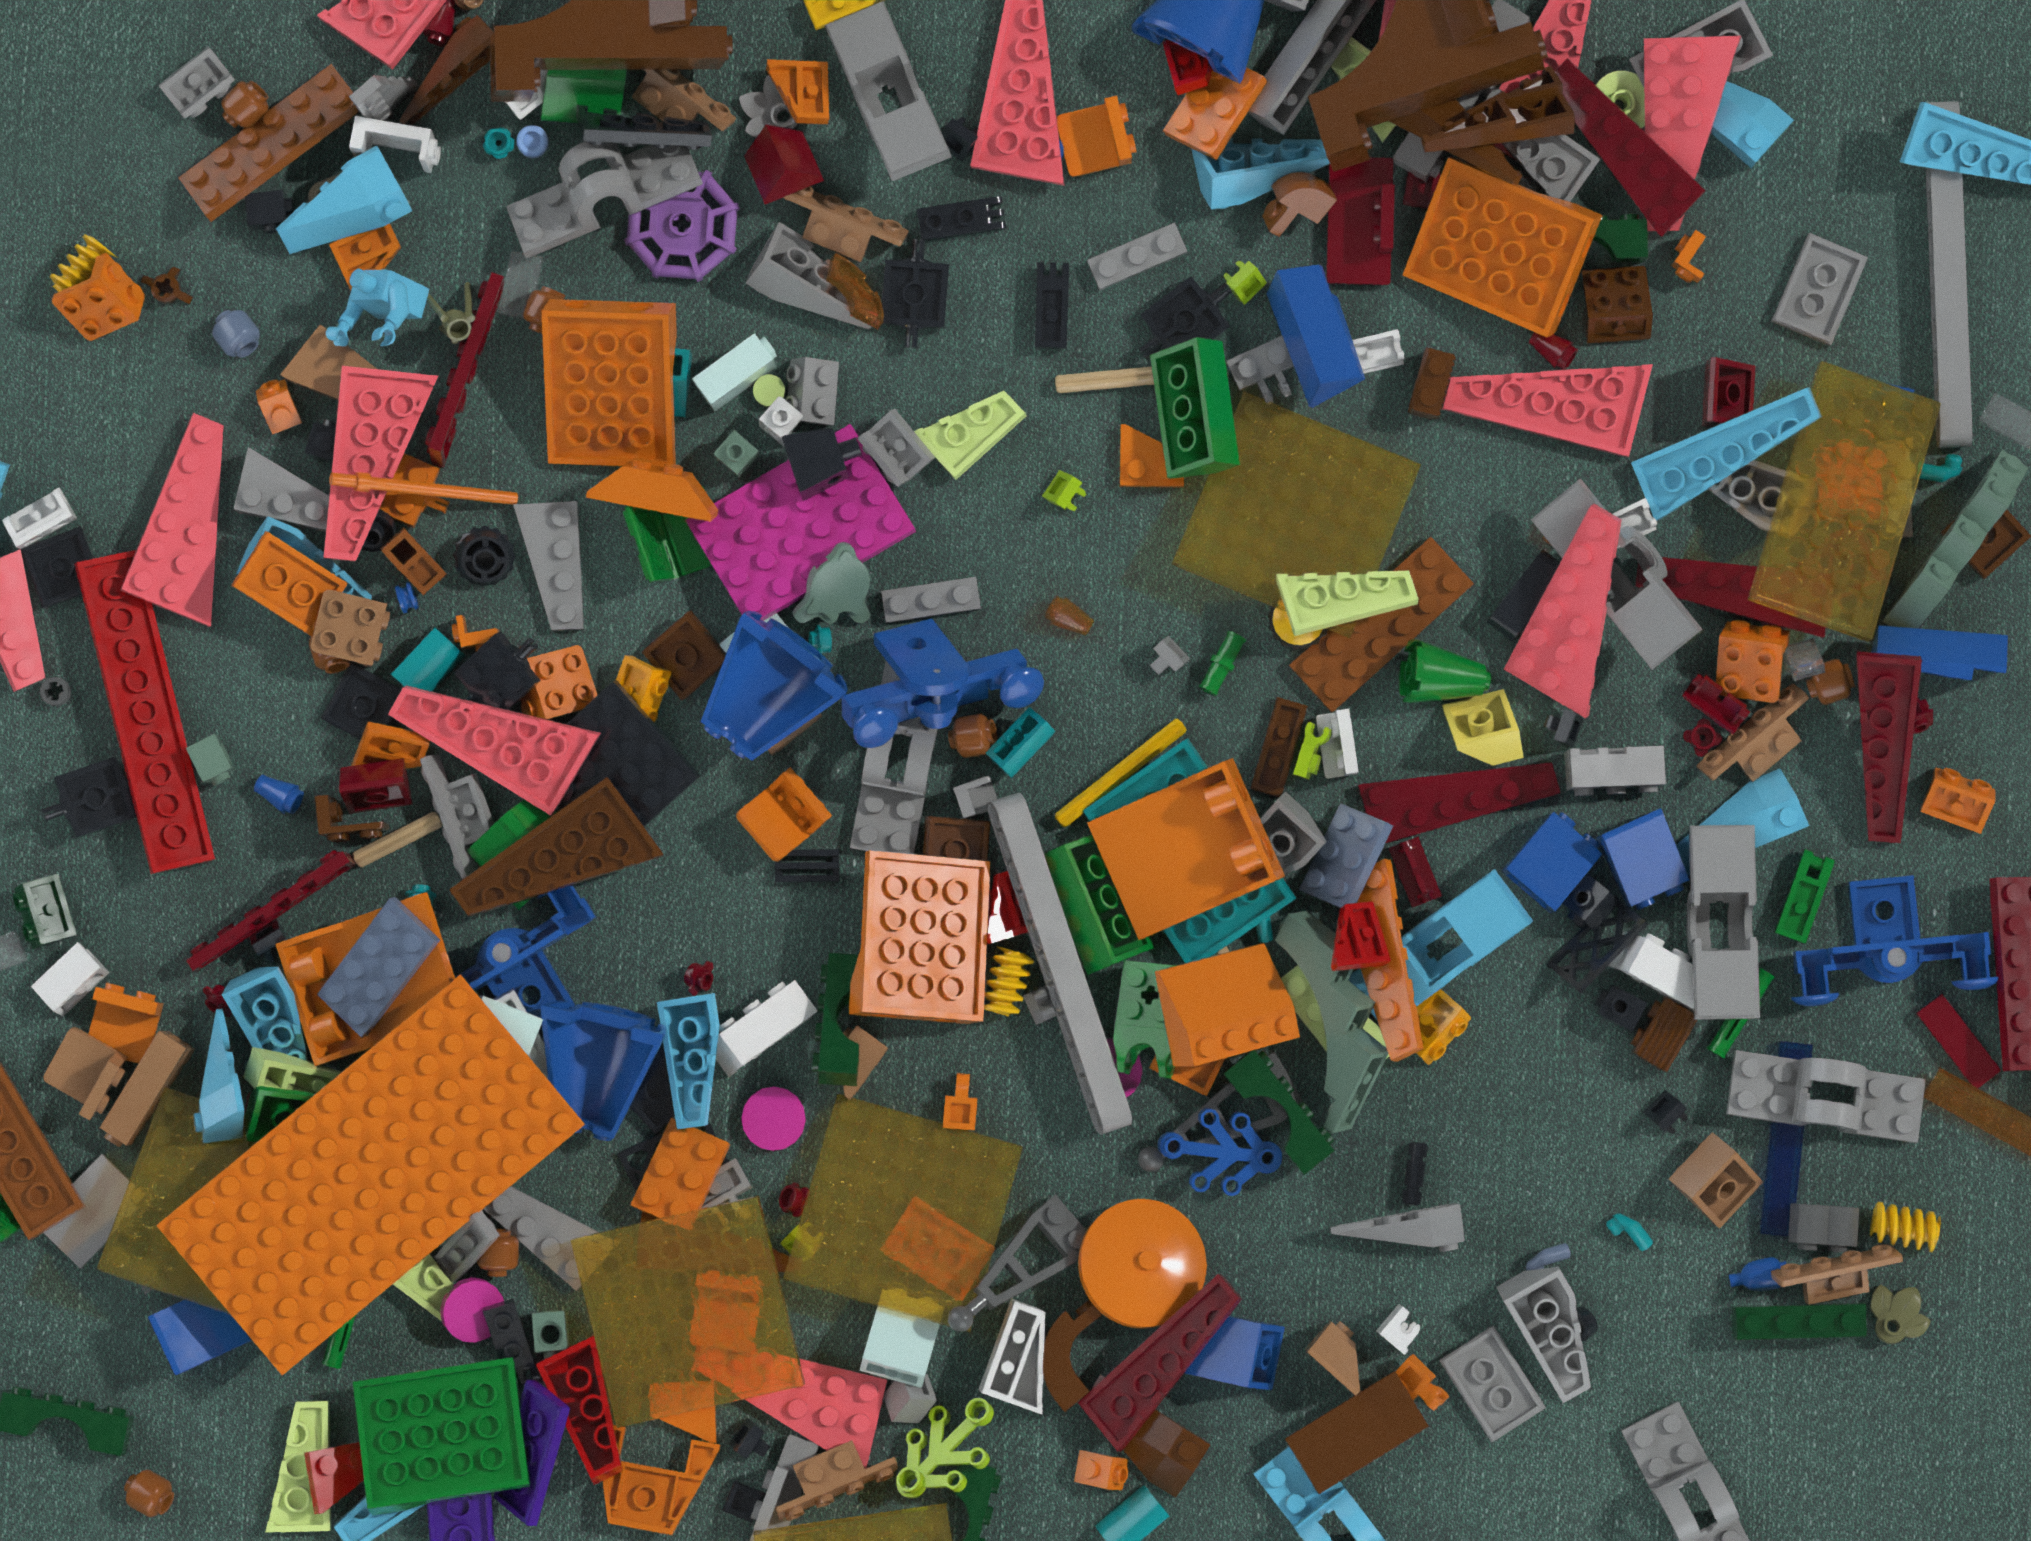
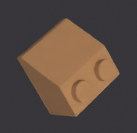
M1713 1132L1700 1143L1698 1148L1669 1178L1671 1183L1719 1229L1763 1183L1739 1154Z

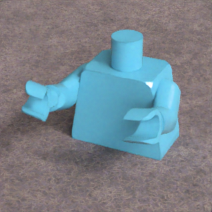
M356 269L351 274L349 280L352 289L346 310L339 318V325L337 327L331 326L327 328L326 337L332 340L335 346H347L349 341L347 332L354 327L364 309L378 319H385L383 327H378L373 331L372 341L379 340L384 332L385 338L380 346L390 345L396 338L394 330H397L405 319L422 318L429 288L391 270Z

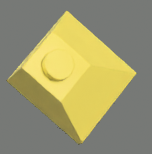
M1504 689L1442 705L1457 751L1492 766L1524 758L1519 728Z

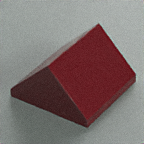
M766 124L744 155L765 205L824 181L803 131Z
M1711 357L1706 362L1702 426L1715 427L1753 411L1755 365L1718 357Z
M404 758L341 767L339 792L349 814L413 805Z

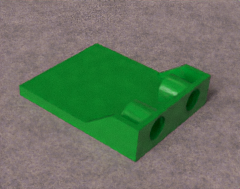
M513 1357L353 1382L367 1509L372 1515L405 1511L433 1501L530 1487Z

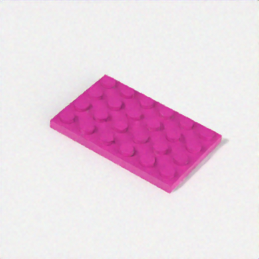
M851 424L834 433L838 443L856 438L862 454L860 457L844 462L849 476L844 481L803 501L790 461L787 460L715 502L718 516L711 522L694 518L685 520L741 615L745 611H756L761 613L762 617L760 620L764 621L804 598L806 583L811 569L814 565L818 568L828 559L825 556L831 553L838 543L847 542L851 544L858 559L864 563L916 532L870 455L865 454L863 451V445L859 442V436Z

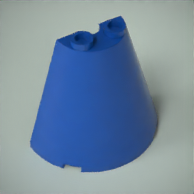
M1156 0L1135 19L1132 24V31L1158 45L1166 38L1207 58L1214 72L1240 84L1245 74L1265 0Z
M745 611L739 619L700 722L705 725L704 729L714 738L720 739L721 736L727 738L732 743L730 749L737 756L743 759L747 757L752 761L842 698V695L847 693L848 689L840 674L834 677L830 672L833 665L805 639L773 618L765 622L760 620L762 617L761 613Z
M568 1001L543 1004L541 1006V1018L543 1019L542 1028L548 1080L585 1123L575 1133H582L583 1129L592 1131L595 1139L611 1141L615 1138L665 1038L666 1028L663 1024H658V1027L654 1026L655 1019L647 1015L611 1005L582 1002V1005L578 1004L574 1007H569L570 1002Z

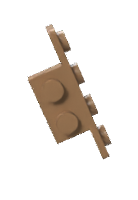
M679 69L644 70L647 74L632 96L634 100L661 121L665 117L694 121L698 114H700L718 129L724 131L736 120V117L730 113L726 105L710 98L705 94V90L700 85L690 82L683 77Z
M811 186L783 197L788 201L812 210L802 238L859 262L864 258L872 235L894 245L901 246L909 232L894 220H883L873 216L872 212L865 208H854L844 204L840 198L833 195L825 196L815 192Z
M1795 684L1782 689L1775 703H1768L1764 708L1757 710L1752 718L1737 729L1734 734H1730L1715 750L1708 752L1703 760L1697 764V768L1710 780H1715L1736 762L1746 777L1754 782L1802 741L1786 718L1809 699L1808 695Z
M1879 1244L1873 1246L1872 1250L1846 1251L1842 1253V1256L1834 1258L1817 1257L1812 1259L1811 1263L1801 1265L1795 1263L1785 1264L1780 1269L1771 1271V1278L1781 1287L1802 1283L1804 1301L1810 1305L1869 1292L1867 1269L1903 1262V1257L1893 1246Z
M851 1440L793 1465L804 1495L776 1507L778 1519L794 1520L802 1516L807 1508L814 1505L817 1508L827 1506L835 1500V1496L845 1492L846 1495H852L864 1489L863 1484L873 1480L879 1483L894 1476L893 1472L898 1469L895 1457L865 1469Z

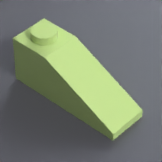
M252 1047L243 1077L254 1088L265 1086L317 1093L339 1075L341 1071L322 1065L314 1066L313 1062L281 1052Z

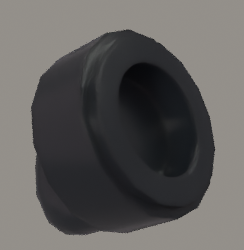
M1580 1306L1576 1310L1581 1327V1341L1583 1342L1597 1332L1598 1324L1594 1315L1585 1307Z

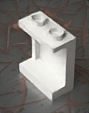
M355 116L349 145L354 157L371 149L373 144L419 152V161L424 172L427 173L432 172L433 165H438L441 147L438 146V140L435 139L431 129Z

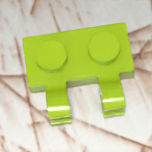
M1308 722L1305 727V739L1293 773L1298 777L1310 780L1311 774L1317 775L1322 757L1317 755L1318 748L1326 744L1332 736L1331 729L1325 727L1322 736L1315 737L1313 734L1315 724L1312 722Z

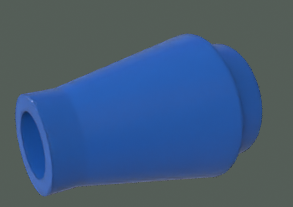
M261 775L254 786V792L264 797L283 814L286 812L294 814L300 807L304 797V792L299 790L298 785L269 778L265 775Z

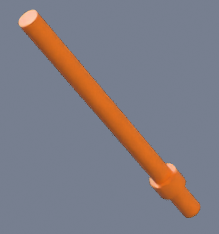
M331 472L329 477L330 485L352 487L354 491L359 492L380 490L510 505L517 504L518 502L517 492L371 477L370 473L356 472L355 475Z

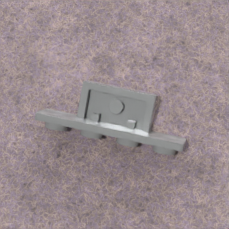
M438 754L425 756L420 759L422 776L429 784L433 796V807L439 813L442 821L443 836L447 843L450 844L454 856L453 865L461 878L464 879L479 868L477 862L467 852V849L494 822L477 774H472L449 783L440 756Z
M791 1434L787 1437L775 1471L768 1469L762 1488L767 1489L764 1501L757 1500L753 1509L751 1519L756 1520L750 1541H784L791 1520L787 1521L786 1518L779 1520L775 1508L801 1496L802 1488L794 1472L793 1465L814 1457L818 1449L817 1444Z

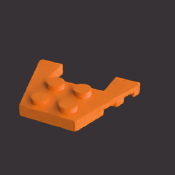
M614 1425L621 1457L626 1427ZM691 1439L684 1473L621 1461L623 1471L603 1481L608 1524L673 1535L718 1455L721 1445Z

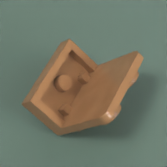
M334 590L324 591L310 644L311 650L316 653L371 667L373 661L378 662L380 659L383 643L378 642L381 630L386 631L390 618V612L386 611L387 603Z
M72 1027L65 1035L43 1078L46 1083L83 1103L84 1105L79 1115L91 1120L97 1112L102 1114L108 1106L111 1097L107 1094L112 1086L117 1088L126 1071L122 1067L128 1056L86 1032Z

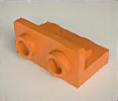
M1936 767L1933 772V780L1923 800L1920 812L1981 834L1995 803V789L1986 781L1980 779L1972 781L1962 777L1959 772L1951 768L1940 769Z

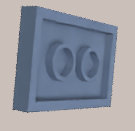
M1340 803L1324 836L1327 842L1317 851L1299 890L1338 908L1343 907L1345 904L1357 903L1393 826L1383 820Z

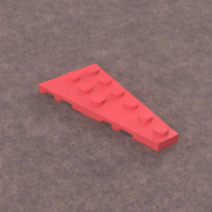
M341 0L340 3L327 11L325 9L317 16L322 22L393 70L447 0Z
M342 366L332 472L355 475L356 472L370 473L371 477L393 479L438 376ZM330 485L323 558L345 561L357 560L387 491L369 490V492L354 491L352 487Z
M193 413L120 590L207 627H211L223 425Z
M1592 504L1588 509L1504 667V670L1584 718L1588 717L1591 705H1589L1591 691L1594 688L1596 661L1600 653L1607 611L1606 601L1612 581L1610 577L1613 559L1616 557L1622 522L1620 518L1596 504Z

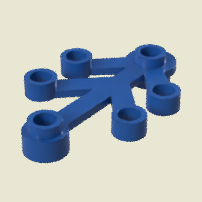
M1211 1108L1202 1109L1198 1115V1120L1202 1126L1209 1129L1220 1145L1184 1141L1175 1132H1166L1158 1140L1159 1152L1170 1159L1178 1158L1182 1154L1217 1158L1201 1172H1195L1190 1176L1189 1184L1197 1192L1206 1191L1210 1186V1181L1237 1160L1249 1163L1234 1176L1229 1175L1222 1179L1220 1184L1221 1190L1229 1196L1237 1195L1241 1191L1242 1184L1256 1173H1272L1279 1168L1282 1162L1280 1148L1270 1141H1262L1250 1126L1249 1116L1243 1112L1233 1113L1229 1123L1232 1129L1242 1134L1251 1149L1241 1148L1236 1145L1219 1122L1218 1113ZM1212 1112L1214 1119L1211 1123L1206 1124L1204 1122V1115ZM1243 1116L1245 1124L1237 1128L1235 1120L1237 1117ZM1176 1140L1178 1148L1176 1151L1170 1152L1168 1144L1170 1141ZM1265 1152H1270L1272 1155L1269 1163L1262 1162V1155ZM1199 1176H1203L1205 1179L1202 1187L1195 1186V1179ZM1230 1180H1235L1236 1188L1233 1191H1227L1226 1184Z

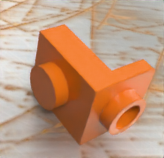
M1697 230L1693 232L1691 237L1684 234L1674 249L1679 252V255L1671 265L1677 269L1675 274L1688 283H1691L1692 280L1698 283L1704 275L1702 271L1689 264L1706 238L1705 235Z
M285 379L280 381L270 380L261 385L260 389L256 390L258 404L272 435L302 423Z
M457 615V623L452 624L454 642H460L463 649L475 648L477 651L495 633L500 632L499 629L493 628L468 633L466 620L463 615Z
M1080 1450L1074 1482L1108 1490H1122L1128 1477V1459Z

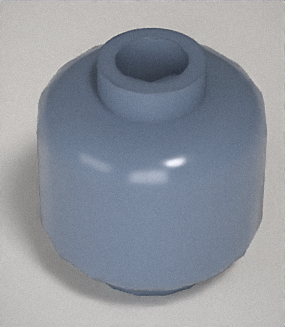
M226 310L217 316L212 335L225 354L231 357L238 356L243 358L256 350L259 344L260 331L246 312L242 310Z

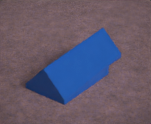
M1318 264L1277 270L1266 294L1308 405L1313 408L1365 380V376L1339 299L1331 293L1323 267Z
M1878 625L1870 652L1921 656V673L1959 680H1972L1974 669L1993 673H2006L2008 635Z

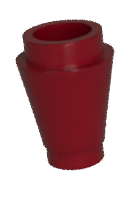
M1534 332L1528 343L1555 369L1559 367L1562 370H1566L1578 352V349L1573 346V342L1554 334L1545 337Z

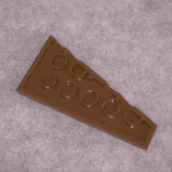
M606 777L449 890L467 916L471 917L663 857L664 854L609 778Z

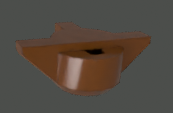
M172 267L167 274H160L155 278L145 275L142 277L141 283L150 286L153 297L160 303L168 304L178 299L190 305L193 299L192 296L181 291V285L177 280L181 270L176 267Z

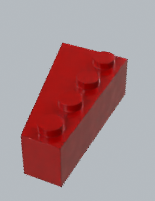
M592 1336L537 1363L536 1366L547 1389L570 1407L565 1427L593 1485H596L622 1472L623 1468L595 1336Z

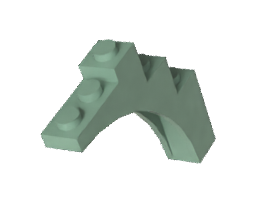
M2003 449L2001 450L1951 527L1907 587L1892 604L1883 622L1892 627L1919 628L1951 588L1959 572L1979 549L1989 530L2006 511L2017 493L2016 489L2028 470V467L2017 457L2008 454Z

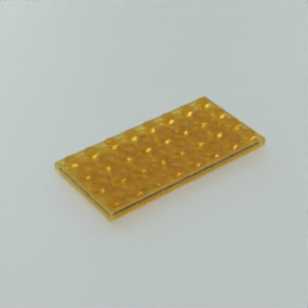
M1821 361L1817 365L1811 385V392L1822 417L1797 433L1748 600L1869 642L1874 635L1941 403Z

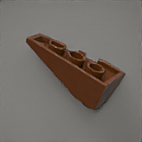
M478 15L473 19L467 17L456 26L457 32L452 35L399 119L401 124L413 126L490 62L489 37H494V32Z
M1099 1375L1091 1390L1105 1378L1103 1375ZM1155 1409L1123 1451L1148 1481L1176 1498L1194 1473L1211 1444Z

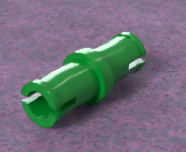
M1232 631L1227 632L1217 654L1212 655L1210 659L1212 664L1198 686L1201 690L1212 696H1217V692L1228 672L1232 673L1235 667L1233 662L1242 645L1246 642L1245 638Z

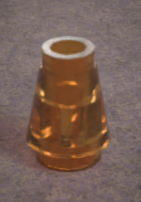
M1056 595L1044 618L1050 620L1051 625L1084 636L1088 634L1094 623L1093 618L1089 617L1088 614L1066 596L1061 598Z

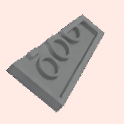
M373 75L349 98L363 117L389 121L394 115L392 111L417 90L420 85L412 77L406 79L400 76L397 79L395 76L387 78L386 76Z
M1495 86L1486 100L1502 92V90ZM1566 135L1502 143L1547 196L1571 202L1600 160Z
M578 502L513 504L551 630H583L584 615Z
M512 1186L484 1208L505 1229L511 1230L513 1236L517 1237L522 1244L575 1291L579 1290L620 1243Z

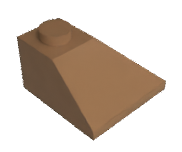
M1329 1321L1308 1344L1305 1350L1356 1396L1360 1392L1356 1343L1350 1339L1354 1333L1341 1321L1336 1325Z

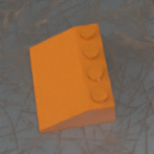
M1264 943L1155 971L1173 1066L1195 1067L1300 1037L1294 1005Z

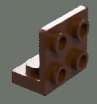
M1630 266L1583 270L1582 281L1587 309V343L1651 339L1653 312L1646 267Z
M330 795L315 796L318 833L321 836L327 837V841H350V835L359 834L360 838L363 839L381 838L382 831H390L389 824L383 821L338 826V822L343 821L341 803H337L335 798Z

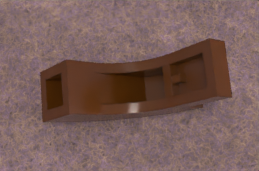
M1090 1299L1075 1310L1078 1315L1075 1319L1064 1310L1050 1327L1044 1342V1380L1052 1397L1064 1412L1090 1392L1075 1373L1070 1361L1071 1347L1077 1335L1102 1315Z

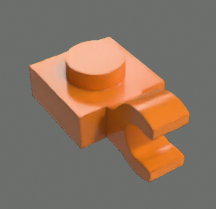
M957 1073L955 1096L945 1095L943 1128L975 1131L978 1098L968 1097L970 1074Z
M1414 1354L1409 1356L1395 1371L1411 1398L1414 1400L1420 1396L1433 1411L1449 1398L1444 1389L1431 1383L1436 1375Z

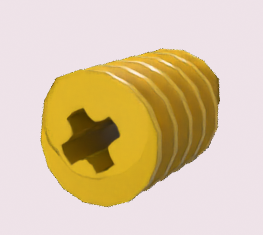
M84 234L82 237L87 246L84 247L79 244L74 246L79 254L78 257L67 254L66 257L71 265H58L62 276L51 273L50 278L54 283L52 287L60 292L91 277L97 256L106 252L108 255L116 256L94 237Z
M997 946L1004 954L994 955L993 960L999 963L1000 967L990 968V972L997 979L986 981V985L991 987L993 992H985L984 998L990 1003L984 1004V1010L1009 1017V1014H1019L1020 1009L1014 1006L1013 1002L1023 1001L1024 997L1018 994L1016 990L1027 988V985L1020 980V977L1030 976L1031 972L1023 966L1034 964V960L1026 954Z
M1877 1202L1872 1215L1870 1236L1873 1233H1877L1878 1243H1882L1885 1236L1889 1235L1891 1245H1895L1898 1238L1901 1237L1903 1247L1905 1248L1908 1247L1911 1240H1915L1916 1250H1920L1924 1242H1927L1929 1252L1933 1253L1939 1238L1941 1216L1936 1220L1935 1213L1928 1211L1923 1219L1921 1209H1915L1912 1215H1910L1909 1207L1905 1206L1898 1213L1897 1207L1894 1204H1890L1885 1211L1883 1202Z

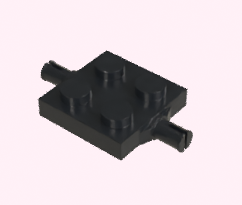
M912 239L911 258L904 260L885 259L880 323L883 325H897L906 329L904 348L909 349L911 336L912 349L918 348V330L945 328L949 264L932 263L924 259L926 241L920 239L919 252H917L918 239Z
M1192 276L1187 278L1141 314V318L1151 329L1153 336L1150 341L1141 348H1138L1141 354L1144 353L1143 356L1148 359L1151 354L1160 348L1164 350L1196 337L1216 339L1230 328L1229 323L1221 315L1218 303L1232 294L1230 288L1224 282L1209 294L1200 288Z
M501 631L495 633L454 672L470 694L465 700L511 710L541 681L530 668L527 657L538 648L537 643L533 644L535 640L528 638L526 642L517 648L508 641Z
M116 757L54 777L59 793V803L41 809L45 822L64 815L70 823L75 839L137 818L128 780L121 772Z

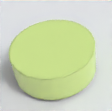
M767 374L756 380L753 386V394L760 405L770 407L777 397L784 399L785 386L780 378Z

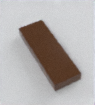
M1280 697L1276 698L1250 790L1278 798L1282 795L1307 711V705Z

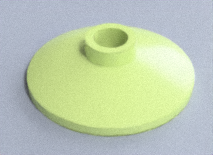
M1615 71L1601 78L1596 85L1613 102L1621 100L1625 106L1623 111L1641 128L1645 126V93L1638 75L1629 71Z

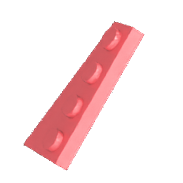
M21 549L0 558V663L14 692L45 679Z

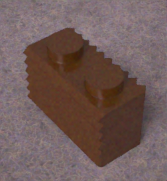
M1426 347L1407 413L1431 420H1436L1440 417L1442 405L1445 402V393L1448 390L1447 387L1453 372L1452 369L1455 365L1456 357L1454 354Z
M1663 997L1661 1002L1658 1000L1653 1002L1646 1015L1650 1018V1021L1645 1029L1638 1028L1630 1044L1634 1046L1631 1051L1632 1054L1659 1070L1667 1072L1697 1020H1694L1693 1012L1671 999Z

